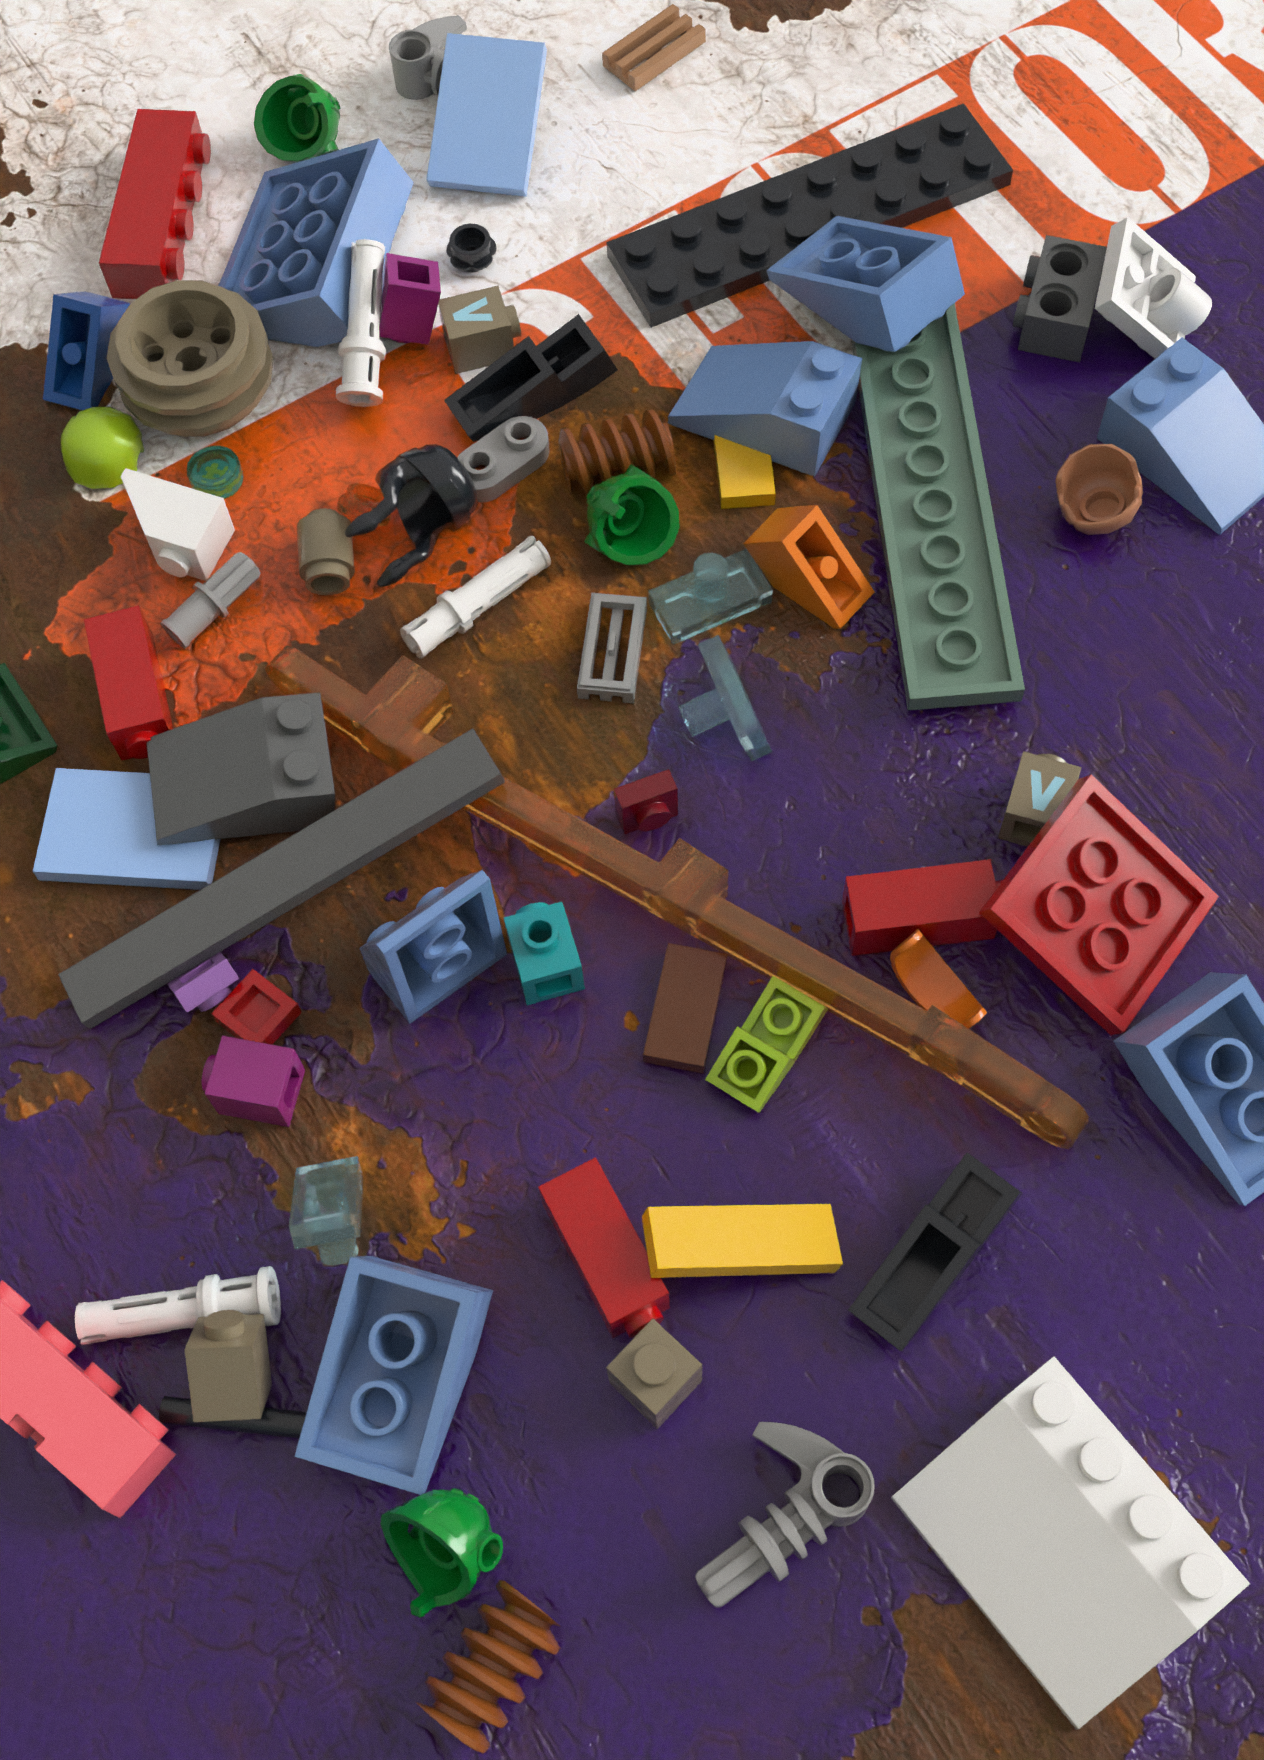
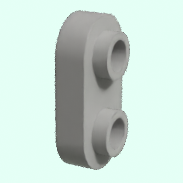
M528 416L513 417L461 452L457 458L472 478L477 491L478 502H488L498 498L546 462L550 452L548 432L546 427L535 418ZM479 465L487 466L486 468L481 470L475 469Z

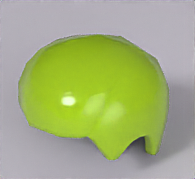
M91 407L79 411L76 416L69 420L61 434V452L67 472L75 483L91 489L114 488L123 484L121 479L125 468L137 471L138 456L144 452L142 433L132 416L113 407Z

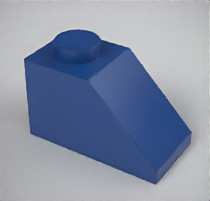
M86 291L53 294L43 400L79 410L98 407L113 380L106 359L110 334L131 303Z

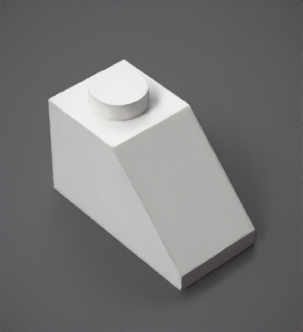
M125 468L121 479L158 566L176 577L189 575L207 581L235 531L224 498Z

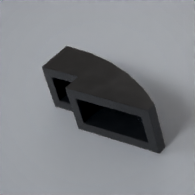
M578 314L537 346L529 336L444 401L469 438L474 442L480 440L510 418L528 416L538 419L564 406L594 388L618 371V369Z
M966 1153L931 1202L926 1204L848 1311L902 1352L965 1272L1023 1193L974 1156Z

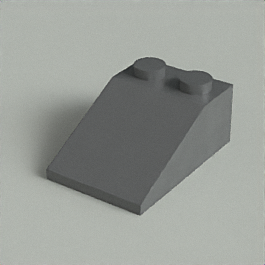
M320 692L262 697L151 737V741L147 742L157 846L301 831L335 810V789Z

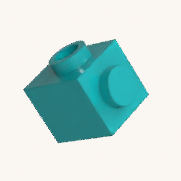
M543 902L528 904L517 910L515 915L503 918L527 1005L585 989L582 965L563 902L551 905Z

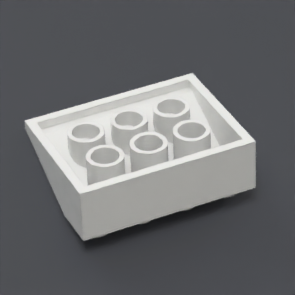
M1054 1356L997 1403L891 1497L893 1502L1076 1730L1085 1725L1195 1634L1250 1584Z

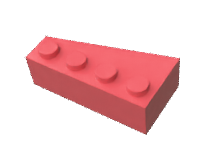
M1 1280L0 1419L24 1438L28 1439L31 1437L35 1440L37 1444L34 1448L102 1510L121 1518L176 1455L161 1441L169 1429L141 1404H138L130 1413L114 1398L122 1387L93 1361L85 1370L78 1366L68 1357L76 1345L47 1320L39 1329L36 1328L23 1316L31 1305L12 1287Z

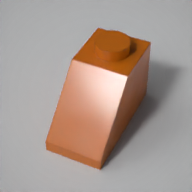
M818 505L777 508L743 543L772 587L834 629H841L875 593Z

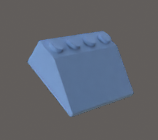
M379 138L264 172L218 286L238 293L258 311L268 340L314 347L342 342V339L347 336L352 265L351 243H356V240L361 239L382 243L385 246V262L386 253H389L391 250L393 238L401 216L405 211V205L414 182Z

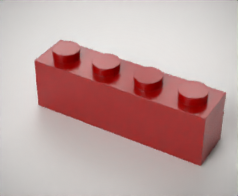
M137 109L99 259V265L112 298L137 299L151 288L182 280L184 276L185 241H190L193 236L194 202H200L202 167L203 164H209L211 157L210 138L207 133H202L196 111Z

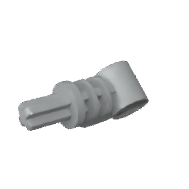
M459 15L425 22L413 30L402 31L391 39L389 43L390 58L396 90L401 96L411 100L427 98L433 93L435 95L439 94L445 49L442 48L446 45L447 33L462 34L467 30L466 22Z
M759 1422L752 1437L795 1463L800 1469L801 1479L798 1484L784 1492L788 1504L781 1509L773 1503L768 1504L765 1510L769 1518L761 1524L753 1517L746 1516L738 1522L744 1537L697 1571L695 1575L697 1584L708 1601L716 1608L723 1607L768 1572L780 1582L789 1575L785 1562L786 1558L792 1554L800 1560L806 1558L808 1553L804 1545L811 1539L819 1545L827 1542L824 1530L830 1525L842 1527L857 1522L866 1512L875 1489L872 1472L866 1463L852 1454L844 1453L834 1444L811 1431L783 1423ZM835 1473L850 1476L858 1485L860 1492L859 1501L846 1508L831 1504L824 1496L822 1490L823 1480Z

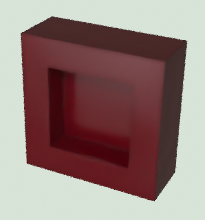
M669 769L614 788L616 817L624 835L636 830L646 832L658 829L665 825L672 817L678 816V788Z

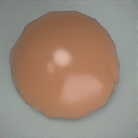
M1089 444L1069 455L1057 473L1056 488L1062 515L1069 525H1073L1076 531L1084 534L1096 535L1114 532L1131 523L1142 504V479L1136 460L1130 453L1113 444Z

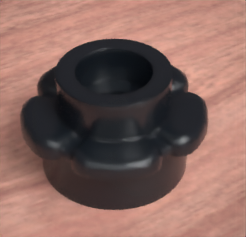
M473 223L457 227L451 233L446 248L447 255L451 257L450 262L452 266L466 272H478L487 268L493 261L492 255L497 251L496 243L490 237L489 232L483 226Z

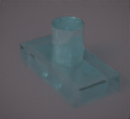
M745 549L726 558L716 553L700 555L694 562L693 572L649 590L648 601L671 643L674 645L771 603L773 590L748 550Z
M717 635L698 644L716 688L678 706L692 737L730 720L740 743L751 761L771 753V747L735 665L720 636Z
M358 1156L296 1168L289 1220L294 1249L317 1245L321 1262L326 1265H339L349 1262L350 1257H356L359 1253L356 1237H360L363 1175Z

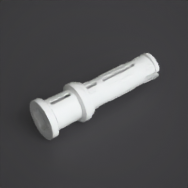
M361 239L356 240V243H351L352 265L347 336L342 339L338 349V355L343 358L342 385L336 387V399L352 406L371 407L383 403V391L378 388L380 362L385 360L386 348L383 346V342L379 340L385 246L378 241Z
M267 1266L261 1267L257 1275L221 1280L219 1275L216 1274L207 1275L203 1280H199L195 1287L121 1297L120 1299L78 1303L75 1311L77 1337L81 1339L82 1345H89L111 1339L130 1338L170 1332L171 1330L194 1328L198 1317H207L221 1310H236L243 1315L264 1314L266 1326L278 1325L281 1315L278 1280L273 1267Z

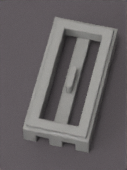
M591 593L577 684L578 699H589L590 694L600 695V701H612V696L622 697L623 703H634L647 612V597ZM603 608H612L602 679H592ZM633 610L623 681H615L624 611Z

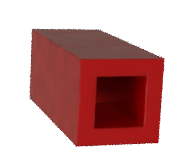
M138 605L84 619L106 734L121 761L131 758H148L147 742L151 741V737L173 729L154 637Z
M991 859L846 876L842 904L851 955L893 951L917 929L932 946L994 939L997 929L979 913L1003 881H995Z
M595 1157L540 1185L538 1189L542 1204L612 1338L624 1332H627L629 1338H634L652 1318L660 1324L664 1320L662 1312L670 1308L669 1292L661 1278H651L647 1251L597 1158Z

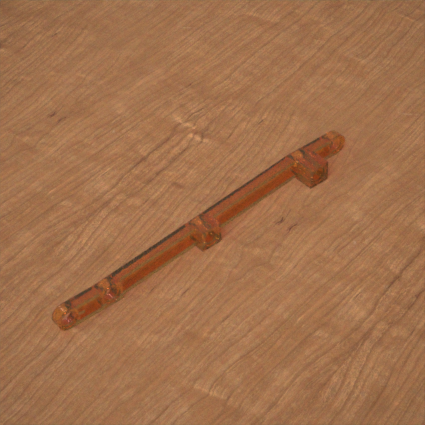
M286 645L265 666L266 673L271 681L285 695L320 692L325 723L397 772L402 771L445 745L432 736L453 714L448 686L445 682L404 655L396 661L366 695L291 646ZM503 777L505 783L463 807L466 811L718 951L726 953L727 956L769 979L772 976L777 977L828 1008V1012L960 1084L1047 1143L1059 1148L1069 1149L1089 1123V1116L1076 1100L932 1005L928 1011L922 1009L725 900L728 895V869L681 838L676 841L663 859L657 862Z

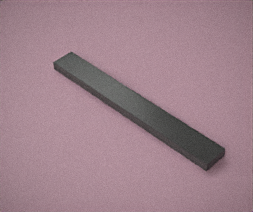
M471 729L58 974L81 1023L89 1029L95 1027L505 783L503 776L475 730Z

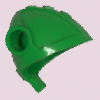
M302 74L277 80L263 93L256 106L254 128L257 140L267 153L286 161H303L337 151L339 149L335 140L338 134L340 104L331 93Z
M630 464L624 474L611 477L599 485L596 484L588 491L586 503L588 504L587 522L590 532L584 542L592 548L608 556L611 560L626 565H644L661 558L673 546L680 528L679 509L672 494L647 473Z
M460 1489L432 1490L409 1499L402 1505L391 1508L381 1515L380 1525L384 1537L399 1565L420 1595L410 1603L411 1614L419 1618L425 1616L436 1606L450 1605L466 1597L473 1589L481 1571L489 1572L493 1570L499 1563L503 1553V1541L499 1534L492 1532L486 1509L478 1502L479 1499L469 1493L463 1494L464 1492ZM412 1524L414 1528L408 1533V1526Z

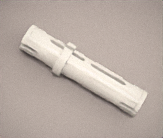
M529 536L525 541L516 546L515 549L478 573L462 587L453 592L446 590L436 599L437 604L400 629L404 642L413 653L416 652L417 657L423 658L455 633L464 634L473 627V620L479 617L480 614L511 594L531 577L551 565L548 551L539 540L536 542L534 536Z

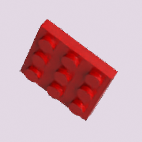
M1090 774L1078 779L979 913L1109 1035H1116L1126 1031L1219 896Z

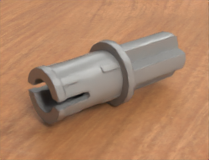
M242 552L235 553L203 584L196 582L193 585L195 592L167 619L160 622V625L177 644L184 649L187 648L190 642L218 616L225 618L229 615L227 608L260 577V570L250 557Z

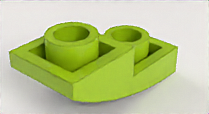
M772 976L741 1028L736 1027L705 1080L760 1113L797 1060L828 1008L777 977Z

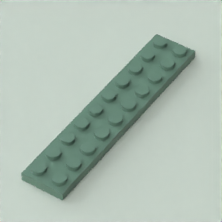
M954 303L946 310L942 317L928 324L911 338L908 345L896 352L883 351L879 348L856 343L851 339L853 355L862 358L858 389L907 710L1022 701L1025 691Z

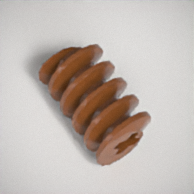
M653 409L644 411L641 427L633 414H625L622 418L620 432L610 418L602 420L600 436L596 434L590 423H584L580 427L579 441L575 439L569 428L560 429L558 438L559 454L570 496L574 481L580 483L587 495L588 491L593 487L594 477L599 476L602 482L614 477L615 472L620 471L621 474H624L630 464L635 467H641L645 473L655 479L656 465L662 462L670 476L676 475V459L669 426L664 417L661 422Z
M499 1580L495 1586L506 1606L500 1609L487 1604H481L478 1612L488 1628L487 1632L482 1633L464 1627L460 1634L470 1651V1655L464 1657L447 1651L442 1658L453 1678L448 1682L428 1676L424 1682L435 1702L432 1707L416 1702L426 1713L463 1744L483 1754L491 1746L480 1725L486 1723L502 1729L508 1723L498 1700L503 1698L520 1704L526 1698L515 1678L516 1675L519 1673L539 1679L543 1674L533 1655L534 1650L538 1649L557 1655L561 1649L550 1631L552 1625L561 1626L504 1580Z

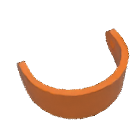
M919 929L891 952V966L899 982L916 1004L939 1024L950 1030L962 1032L974 1026L986 1015L987 1011L956 976Z

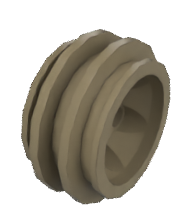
M176 280L151 288L131 302L110 334L106 358L125 408L143 425L180 437L209 436L230 429L248 416L257 407L271 385L274 363L267 334L258 311L238 293L203 280Z

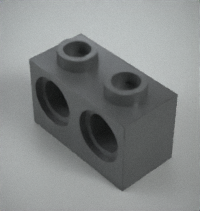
M1046 235L1041 256L1030 255L1023 287L1032 288L1031 295L1020 294L1014 316L1013 327L1022 328L1018 350L1080 363L1101 280L1107 250L1106 246Z

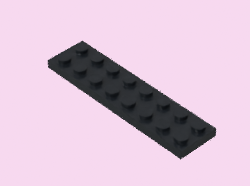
M963 103L606 242L607 257L650 328L770 281L767 270L836 216L903 228L1011 185L1013 169Z

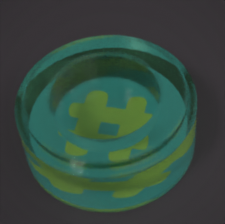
M223 446L203 448L197 451L187 464V476L192 489L226 499L234 495L243 483L244 474L237 455L229 448Z

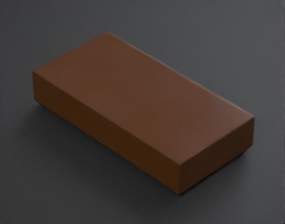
M668 943L644 1047L643 1062L704 1074L727 966L726 953Z

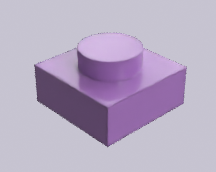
M219 952L175 978L167 985L186 1012L195 1007H198L203 1012L221 1003L232 992L229 985L240 978L228 960Z

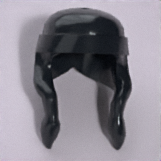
M438 444L425 445L419 449L416 447L398 455L396 459L381 468L375 480L384 495V499L372 511L363 513L353 520L345 531L346 537L370 533L393 513L396 508L398 509L401 521L416 549L394 560L386 567L377 580L376 584L379 587L389 586L398 582L406 575L409 569L425 561L431 556L436 540L445 528L455 532L471 518L470 515L476 510L478 504L477 491L471 476L461 461L450 450Z

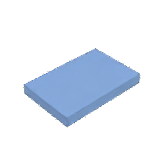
M447 33L426 179L430 187L527 197L547 48L544 42Z
M56 768L33 873L41 881L201 890L213 882L220 839L157 846L150 773Z

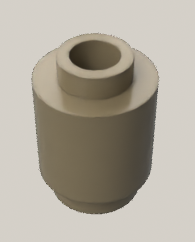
M322 508L313 510L297 523L299 575L305 581L306 588L310 592L319 595H334L344 592L349 588L350 579L355 573L353 538L346 537L345 531L351 522L348 518L332 509Z

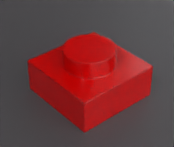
M252 969L211 1014L215 1021L234 1037L273 1045L302 1011L297 1002Z

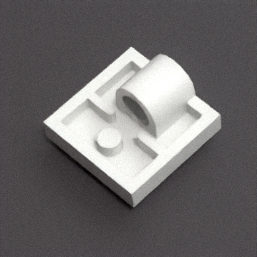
M1126 217L1111 226L1095 309L1153 358L1156 359L1181 337L1185 339V335L1196 330L1208 316L1212 307V299L1195 284L1196 276L1130 218Z

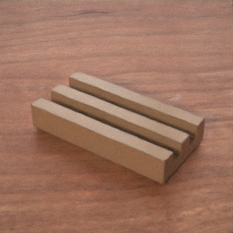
M672 4L602 53L603 67L631 89L637 91L705 43L706 29L700 24L693 27L692 18L687 14L680 17L679 8ZM679 35H681L678 39H676V40L673 41L671 44H669L668 46H666L665 48L662 49V47H664L666 44H668L669 42H671L672 40H674L676 37H678ZM647 58V60H646L645 62H643L641 65H639L638 67H636V68H635L634 70H632L631 72L629 71V70H631L632 68H634L635 66H637L639 63H641L642 61H644V60Z

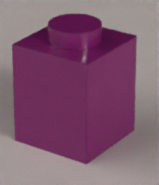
M386 253L382 272L379 337L388 338L398 343L414 342L429 345L441 295L438 262Z
M222 1036L217 1054L210 1055L204 1065L202 1089L218 1114L289 1127L305 1068L293 1048Z

